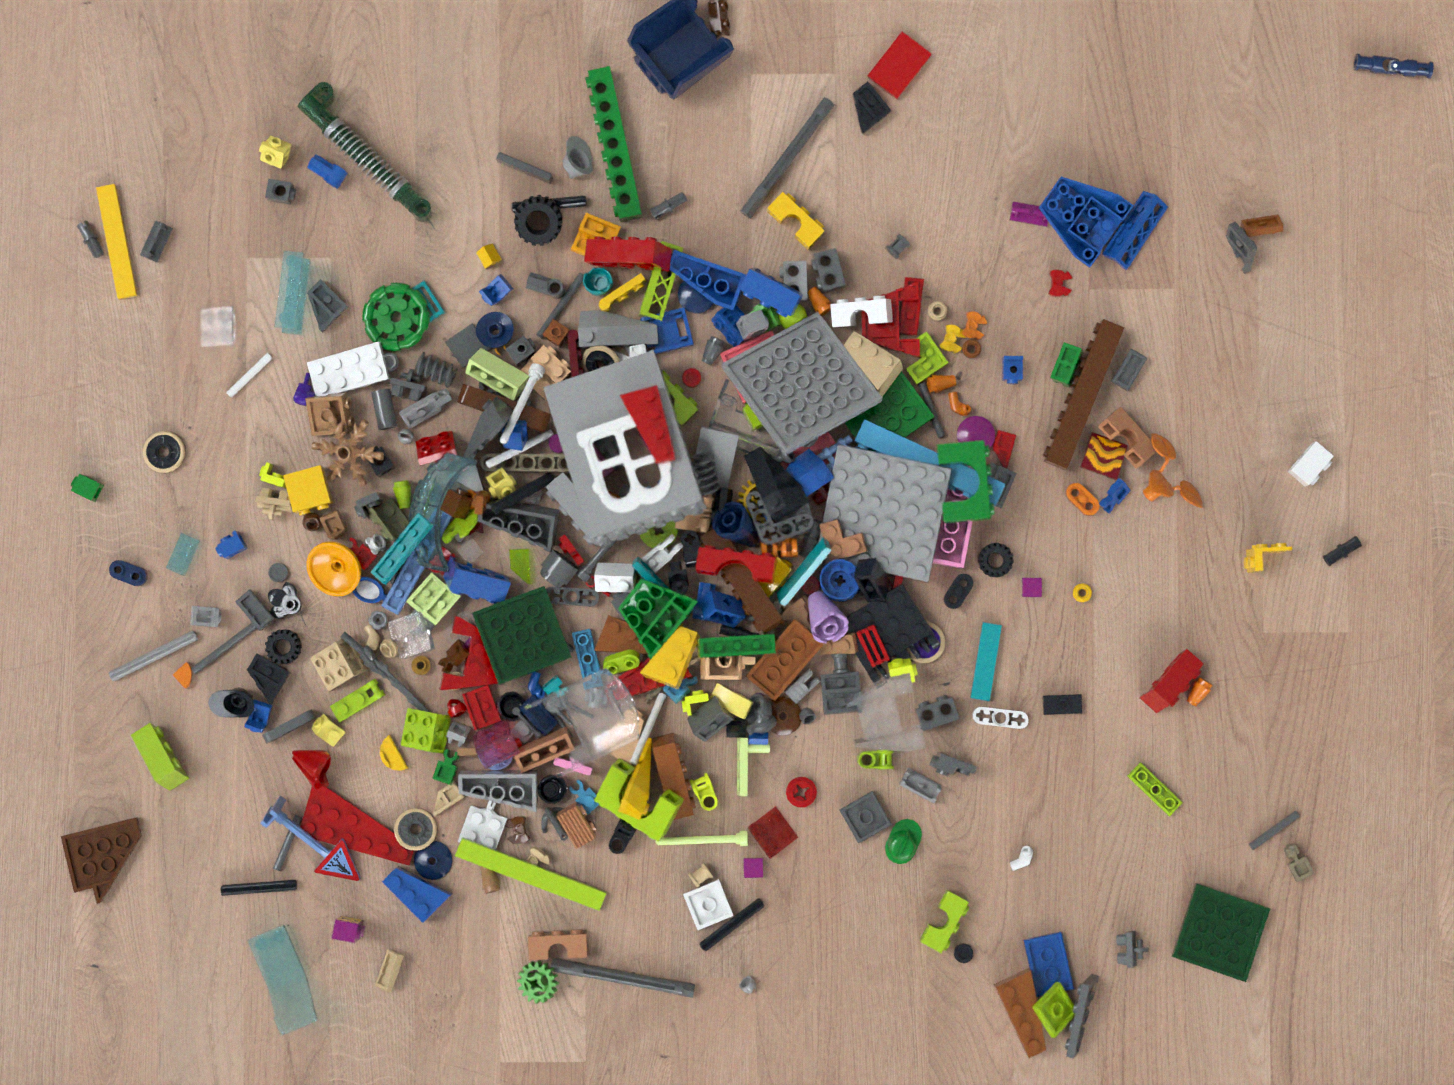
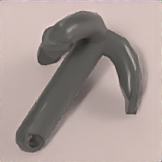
M545 808V813L541 820L542 832H547L548 819H550L561 840L566 841L568 835L556 816V813L564 808Z

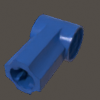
M317 154L311 158L307 166L309 170L322 177L325 182L336 189L340 187L348 174L336 164L332 165Z
M699 582L698 602L693 609L692 619L709 621L703 618L700 599L710 590L715 591V584Z

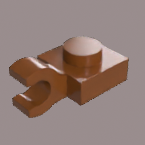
M483 490L476 492V496L473 497L472 507H475L474 514L482 515L484 513L486 504L490 502L491 493Z

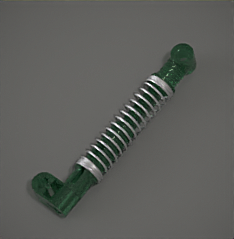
M318 83L300 101L298 108L322 130V134L327 139H332L331 143H336L335 147L339 146L340 151H345L344 155H349V159L354 160V164L358 163V168L365 165L362 172L369 169L367 176L373 173L371 180L378 177L375 184H379L382 181L383 183L380 185V188L387 186L384 191L385 193L391 189L389 197L392 200L398 201L405 206L417 221L425 222L429 220L432 214L430 203L419 197L420 195L416 194L411 188L409 181L403 176L399 177V172H395V168H391V164H386V160H382L381 155L377 156V152H373V148L368 147V143H364V139H359V135H355V131H351V127H346V123L341 118L334 116L327 110L334 101V91L329 83ZM322 92H323V93H328V95L325 96V95L323 94V95L321 96V93H322ZM317 96L319 99L322 98L323 103L321 104L314 97ZM419 207L427 209L424 214L417 213Z

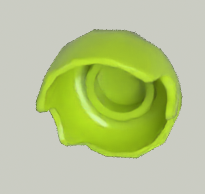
M798 304L792 316L787 315V317L778 314L781 325L785 329L808 317L805 308L801 304Z

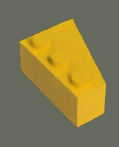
M679 626L640 672L642 676L679 690L698 643V638H700L699 634Z

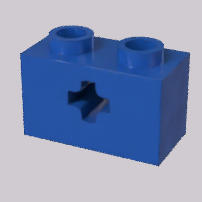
M710 590L700 599L702 614L705 620L734 628L745 618L742 600H737L734 596Z

